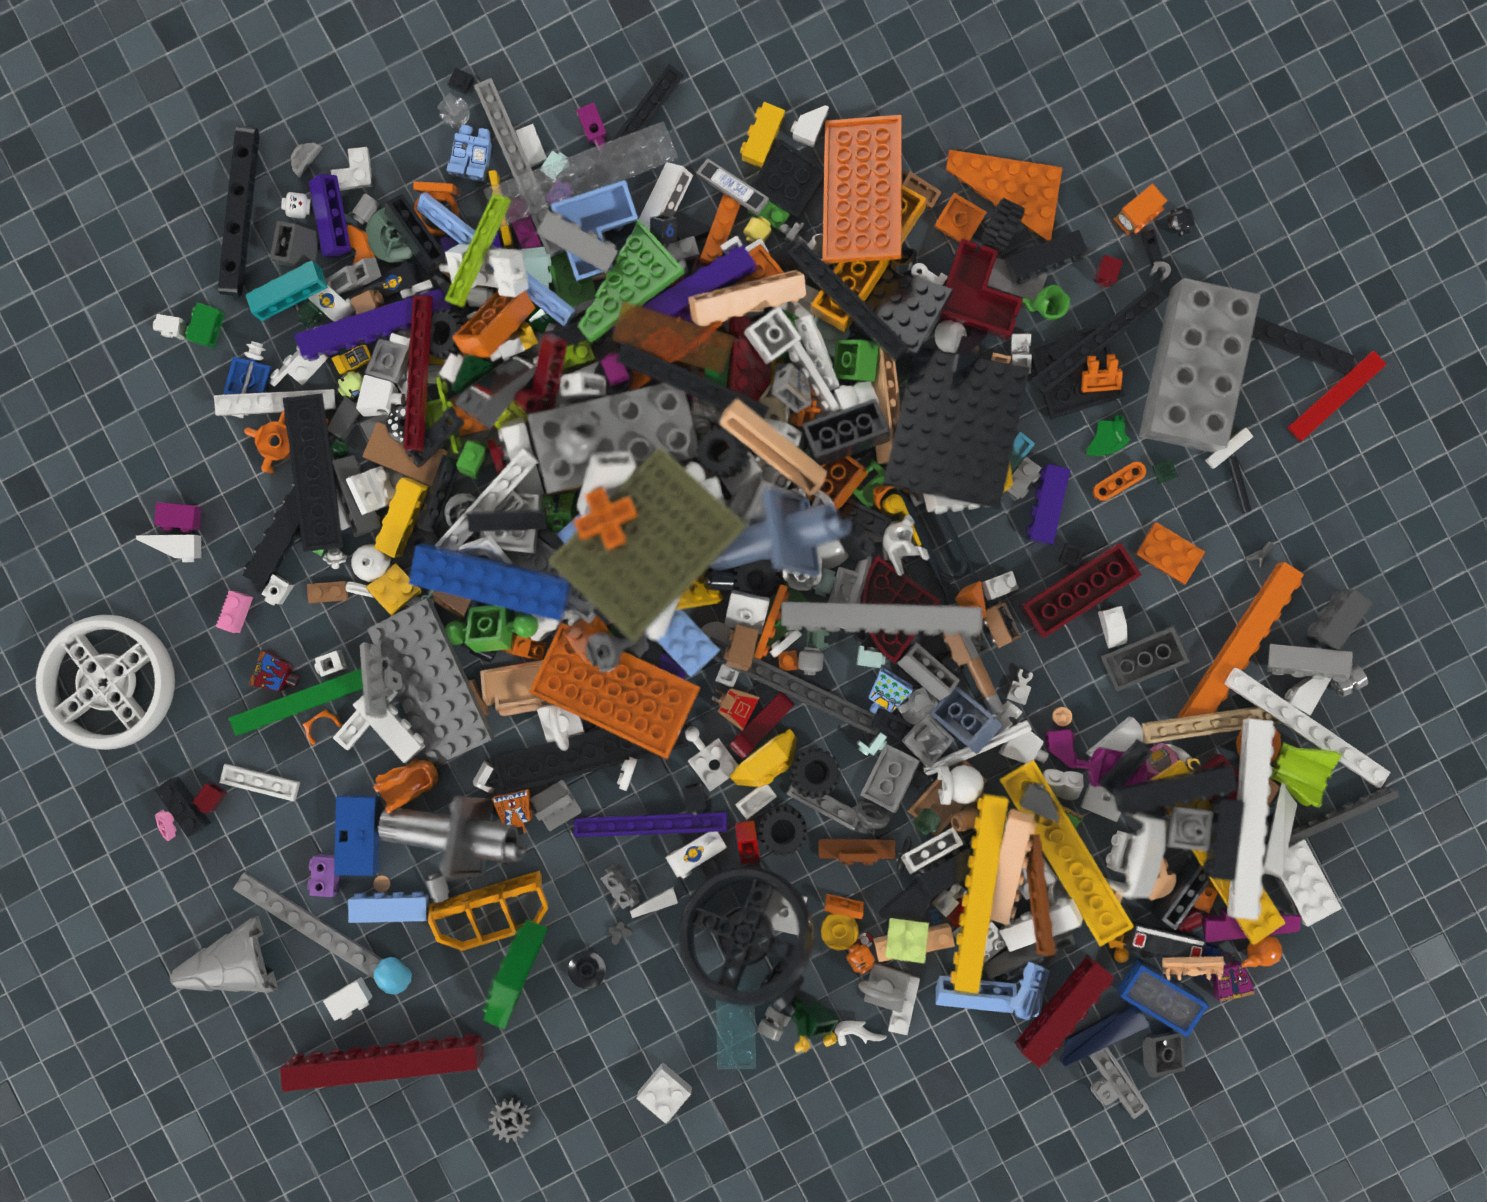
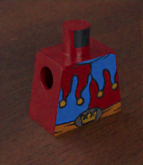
M261 650L248 685L283 691L287 685L297 687L300 677L291 674L294 667L293 664L269 650Z

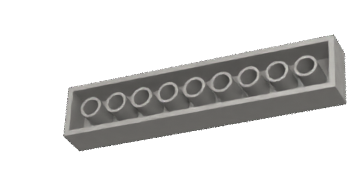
M782 602V626H787V630H802V626H806V630L810 631L821 630V627H826V631H840V628H845V632H860V628H865V632L877 633L879 629H885V633H899V630H905V634H918V630H925V634L937 635L938 631H945V635H958V631L965 632V636H978V632H982L983 608Z

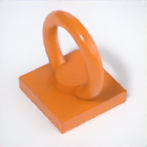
M414 182L413 190L420 194L427 192L437 201H447L452 213L459 218V207L456 200L452 197H460V189L448 183ZM419 196L415 202L414 211L417 213V215L422 220V222L427 227L432 236L446 235L447 233H445L442 229L431 228L425 224V222L422 219L421 213L418 210H416L420 199Z

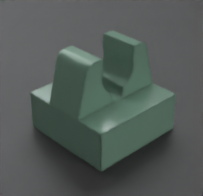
M823 629L818 631L808 630L807 647L818 649L828 647L829 643H824V636H829V632Z

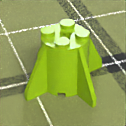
M1283 742L1279 751L1280 755L1271 763L1274 767H1272V774L1269 778L1278 781L1280 784H1285L1288 792L1300 804L1307 807L1310 804L1320 807L1322 795L1327 786L1326 781L1328 777H1331L1332 771L1342 757V754L1333 750L1297 748Z

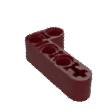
M550 333L542 338L532 390L518 391L514 396L516 406L528 413H541L555 408L567 350V344L564 340Z
M779 692L729 743V746L744 759L754 749L755 745L790 711L795 703L784 693Z

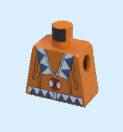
M531 788L494 796L492 801L501 823L515 825L518 835L526 833L524 822L532 819Z

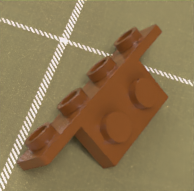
M819 839L818 857L820 859H838L843 865H853L854 862H861L862 865H873V862H878V859H895V840Z

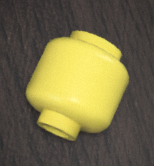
M761 216L751 218L743 231L747 237L745 240L752 244L761 238L765 243L772 232L771 223Z

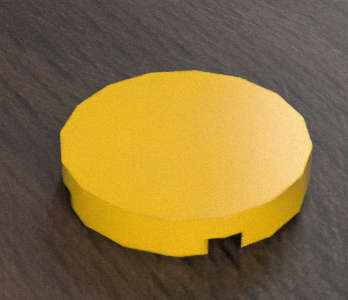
M831 913L827 915L822 921L820 928L821 937L825 944L837 951L850 948L857 941L859 935L858 924L855 919L841 914Z

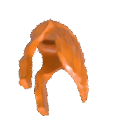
M416 758L407 766L393 768L386 774L378 775L375 780L376 785L373 788L386 801V812L391 814L392 810L401 808L404 804L412 801L422 793L430 791L437 784L439 776L432 762Z

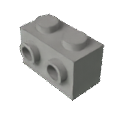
M1028 457L1023 458L1012 472L1013 485L1004 493L1014 501L1019 498L1023 499L1029 491L1027 488L1031 482L1034 484L1041 474L1038 472L1041 470V467Z

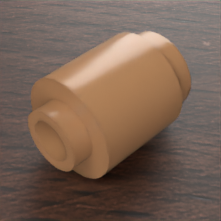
M969 808L955 813L951 817L952 827L954 830L961 832L974 828L975 818L979 817V812L974 808Z

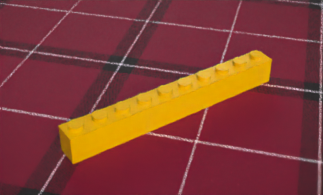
M982 793V798H978L977 809L980 811L979 817H976L974 822V829H977L976 837L973 836L971 841V848H974L973 856H969L968 867L971 869L970 875H966L965 887H968L967 894H964L962 899V906H965L964 914L961 913L959 925H962L961 933H957L956 944L959 947L958 952L954 953L953 964H956L955 971L951 972L950 983H953L954 989L959 991L979 992L1008 799L1005 796Z

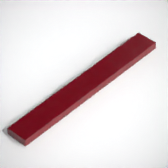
M430 295L413 296L404 450L407 451L423 450L433 301V296Z

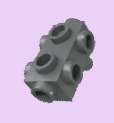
M612 863L604 869L605 873L600 879L614 898L610 908L616 911L619 906L624 909L640 902L638 898L640 893L636 884L628 878L626 870L619 864L614 865Z

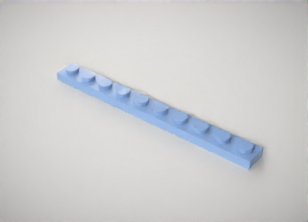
M427 192L422 193L416 210L459 244L470 245L476 231ZM526 271L529 288L525 291L531 301L563 326L568 325L575 309Z

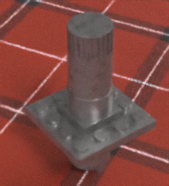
M454 796V801L451 804L452 815L396 808L392 810L391 814L386 812L385 809L380 817L378 832L382 841L445 852L444 861L441 864V877L444 878L483 876L486 859L509 863L511 860L512 862L520 861L527 849L526 845L518 844V830L515 825L492 822L494 803L489 798Z

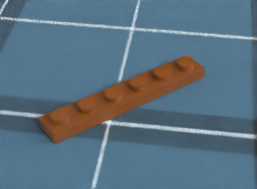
M1034 834L1029 836V840H1032L1030 852L1026 851L1025 856L1029 857L1026 872L1037 954L1054 955L1055 942L1052 933L1050 903L1047 895V881L1045 879L1041 849L1042 842L1040 834Z

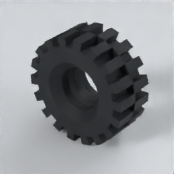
M762 559L732 568L734 575L732 590L770 598L779 587V569H775L770 559ZM752 571L758 572L761 575V583L758 586H752L748 583L747 577Z

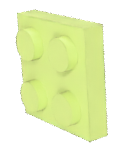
M890 918L885 958L925 963L929 923Z

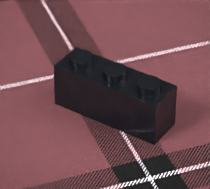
M179 776L167 780L154 790L187 837L197 834L211 824L205 813L200 812L196 808L197 806L192 803L194 798Z

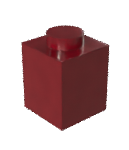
M1104 255L1100 259L1093 281L1098 282V285L1102 287L1113 286L1116 283L1123 260Z
M209 782L203 786L192 803L197 806L196 808L200 812L211 813L217 809L228 792L214 782Z

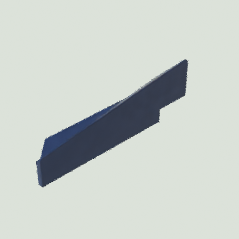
M1135 1005L1130 1006L1121 1014L1116 1010L1067 1037L1060 1061L1066 1067L1144 1030L1150 1025L1141 1010Z

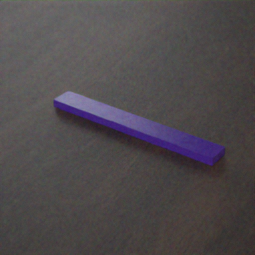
M708 812L697 815L684 813L574 818V837L728 831L727 812Z

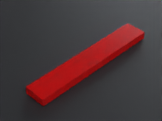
M1374 350L1371 351L1287 428L1299 442L1303 441L1387 364Z

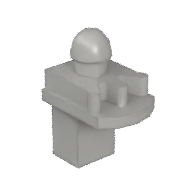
M796 222L792 228L788 227L789 225L782 224L780 230L786 234L784 240L787 243L794 240L796 244L802 240L808 246V242L798 235L804 223L799 224Z

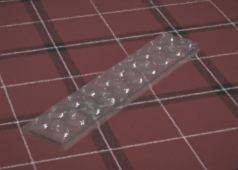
M663 121L484 189L488 202L493 193L508 197L511 200L500 224V227L550 209L552 208L551 204L618 183L678 160V155Z

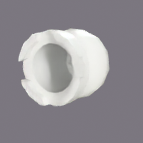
M961 765L951 771L948 766L938 767V780L942 781V789L938 790L941 804L950 805L952 799L958 803L967 804L976 801L981 796L984 790V780L980 772L974 767Z

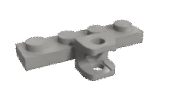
M364 642L360 645L365 716L383 719L387 716L385 696H391L394 693L393 690L402 688V676L396 671L387 669L383 671L381 646ZM392 677L396 679L397 683L392 681Z
M1108 1047L1089 1055L1103 1075L1090 1088L1097 1100L1101 1101L1104 1105H1109L1116 1099H1119L1133 1119L1149 1108Z

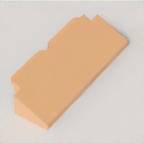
M543 660L480 671L482 697L486 705H495L497 712L501 716H509L537 711V707L550 704L529 693Z

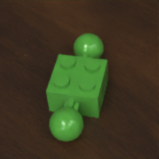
M491 605L469 608L467 626L463 622L456 620L449 622L444 629L452 645H460L465 642L474 652L511 649L512 633L514 632L522 638L532 637L538 630V621L535 616L529 613H522L514 620L515 614L510 609Z

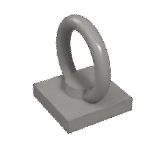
M873 963L874 967L871 969L869 980L859 983V989L865 993L864 1001L901 1013L911 974Z

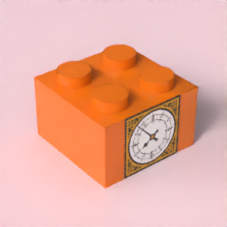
M1152 183L1128 203L1114 217V220L1128 236L1132 232L1137 234L1164 210L1163 205L1167 200Z

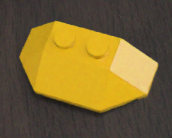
M788 729L785 733L776 736L744 760L729 777L737 785L763 787L770 784L776 776L787 771L789 766L793 764L798 738L791 729Z

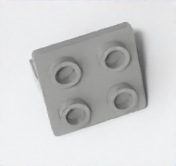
M563 779L530 799L537 810L535 816L538 821L543 820L549 831L582 812Z

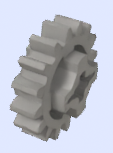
M505 1098L502 1104L497 1102L496 1108H493L490 1112L492 1115L488 1121L492 1123L489 1128L495 1129L493 1135L499 1134V1140L505 1137L507 1143L510 1138H513L514 1142H516L518 1136L523 1138L524 1132H528L530 1128L528 1125L531 1124V1119L528 1117L531 1112L525 1111L527 1105L521 1106V1100L514 1103V1098H511L510 1102Z

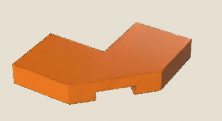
M348 225L347 231L350 247L357 250L352 265L364 258H375L368 244L369 238L367 233L353 225Z

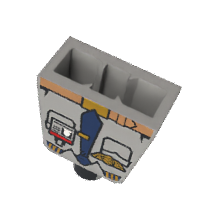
M787 364L785 368L775 374L772 393L797 413L811 405L809 384L807 378L797 370L796 364Z

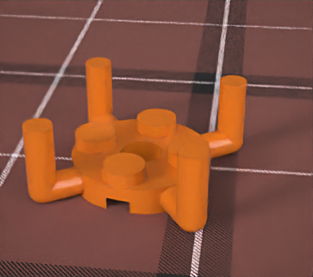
M282 411L278 422H269L258 430L249 427L245 428L244 433L255 438V444L259 453L265 457L261 470L273 474L275 468L271 466L272 460H285L290 456L284 411ZM274 436H278L280 439V443L277 446H272L271 439Z

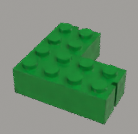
M526 919L523 926L519 925L514 941L512 940L508 953L501 962L499 972L496 973L492 981V986L483 1012L486 1013L483 1021L505 1030L512 1015L511 1012L514 1011L520 998L526 978L540 951L548 929L547 927Z

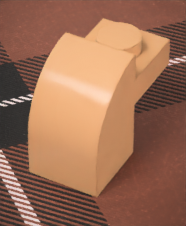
M1165 858L1162 859L1160 871L1151 896L1146 897L1149 900L1165 897L1175 887L1176 874L1172 871H1167L1169 867Z

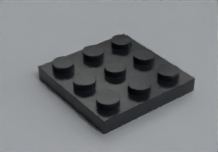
M780 139L750 186L767 196L770 202L798 220L824 179V167Z

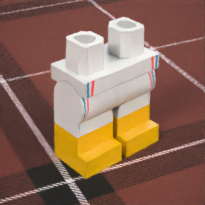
M524 320L519 325V329L513 332L493 355L489 357L490 360L493 362L502 358L505 362L509 360L508 356H514L538 344L531 326Z

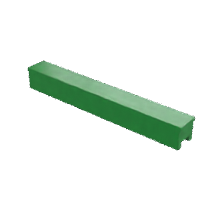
M362 669L228 718L235 736L245 734L362 690Z

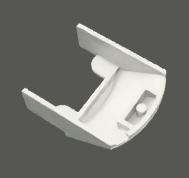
M1136 811L1137 814L1131 816L1144 822V832H1140L1138 836L1134 837L1125 874L1128 876L1127 883L1108 878L1105 879L1109 886L1122 896L1146 898L1151 896L1160 871L1167 839L1168 821L1159 819L1151 814Z

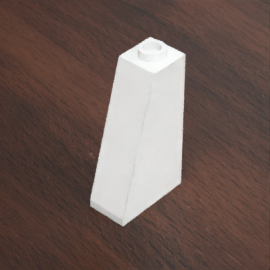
M630 452L592 453L577 503L581 517L592 513L585 494L603 487L609 499L628 480L636 467Z

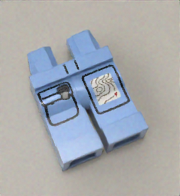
M461 125L459 134L455 133L447 172L452 176L468 177L472 180L486 182L492 150L490 131L479 128L478 137H473V128L468 125Z

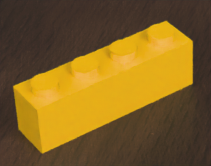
M410 477L401 478L398 481L396 493L389 503L388 514L383 518L381 532L376 536L375 549L393 558L403 556L429 486Z

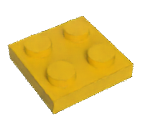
M396 563L381 577L376 578L366 586L367 591L391 616L421 593V589L418 586L409 584L410 578Z

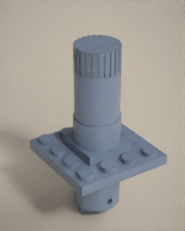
M773 488L763 489V503L767 514L766 521L747 527L710 565L713 570L721 571L762 559L772 558L775 569L810 576L821 575L816 546L839 540L840 537L849 533L851 524L849 520L841 522L837 510L830 503L810 508V502L807 498Z

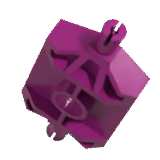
M1099 747L1093 752L1090 760L1083 761L1077 759L1075 767L1088 771V779L1093 787H1102L1098 782L1125 752ZM1145 761L1125 785L1151 780L1158 774L1149 773Z

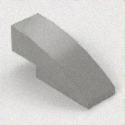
M364 258L352 266H345L325 280L327 285L340 296L381 277L376 258Z

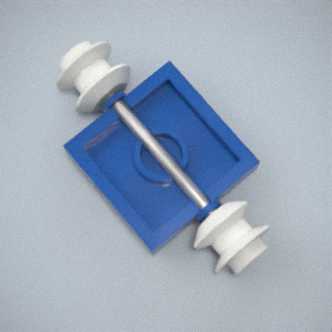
M251 341V344H246L250 349L249 352H244V354L250 358L249 360L233 357L224 394L266 393L273 367L257 363L256 361L264 359L260 355L261 351H266V349L262 348L263 344ZM248 414L232 415V416H235V417H238V418H242V419H243V418H244V415H245V416H248Z

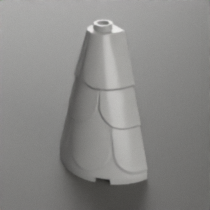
M259 916L248 919L229 934H225L209 947L201 949L175 968L170 975L171 984L179 989L211 992L214 990L262 993L277 991L278 986L274 971L266 972L258 937L264 934Z

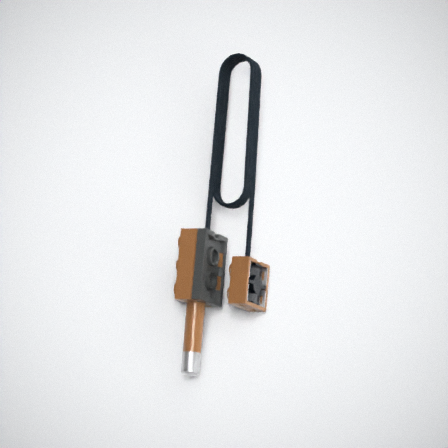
M895 488L898 495L902 497L909 515L915 522L913 525L922 547L927 549L930 564L950 604L947 607H960L957 602L953 604L941 577L945 579L957 578L964 573L968 565L975 581L978 582L979 579L947 513L939 515L962 561L959 573L953 576L947 575L941 570L906 494L902 489ZM983 591L984 600L989 608L986 610L987 616L983 618V622L992 633L990 636L993 643L997 644L999 648L1021 638L1022 636L1006 602L992 607ZM943 631V639L952 650L951 656L959 666L964 663L967 664L989 713L994 715L1003 711V705L980 656L990 652L981 632H978V636H965V632L958 631V635H945V631Z

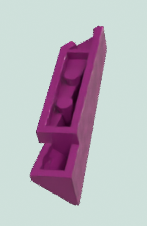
M1221 907V916L1202 914L1204 918L1202 920V928L1206 942L1247 938L1236 919L1228 916V908ZM1278 910L1285 924L1269 935L1299 932L1301 916L1285 915L1284 911Z

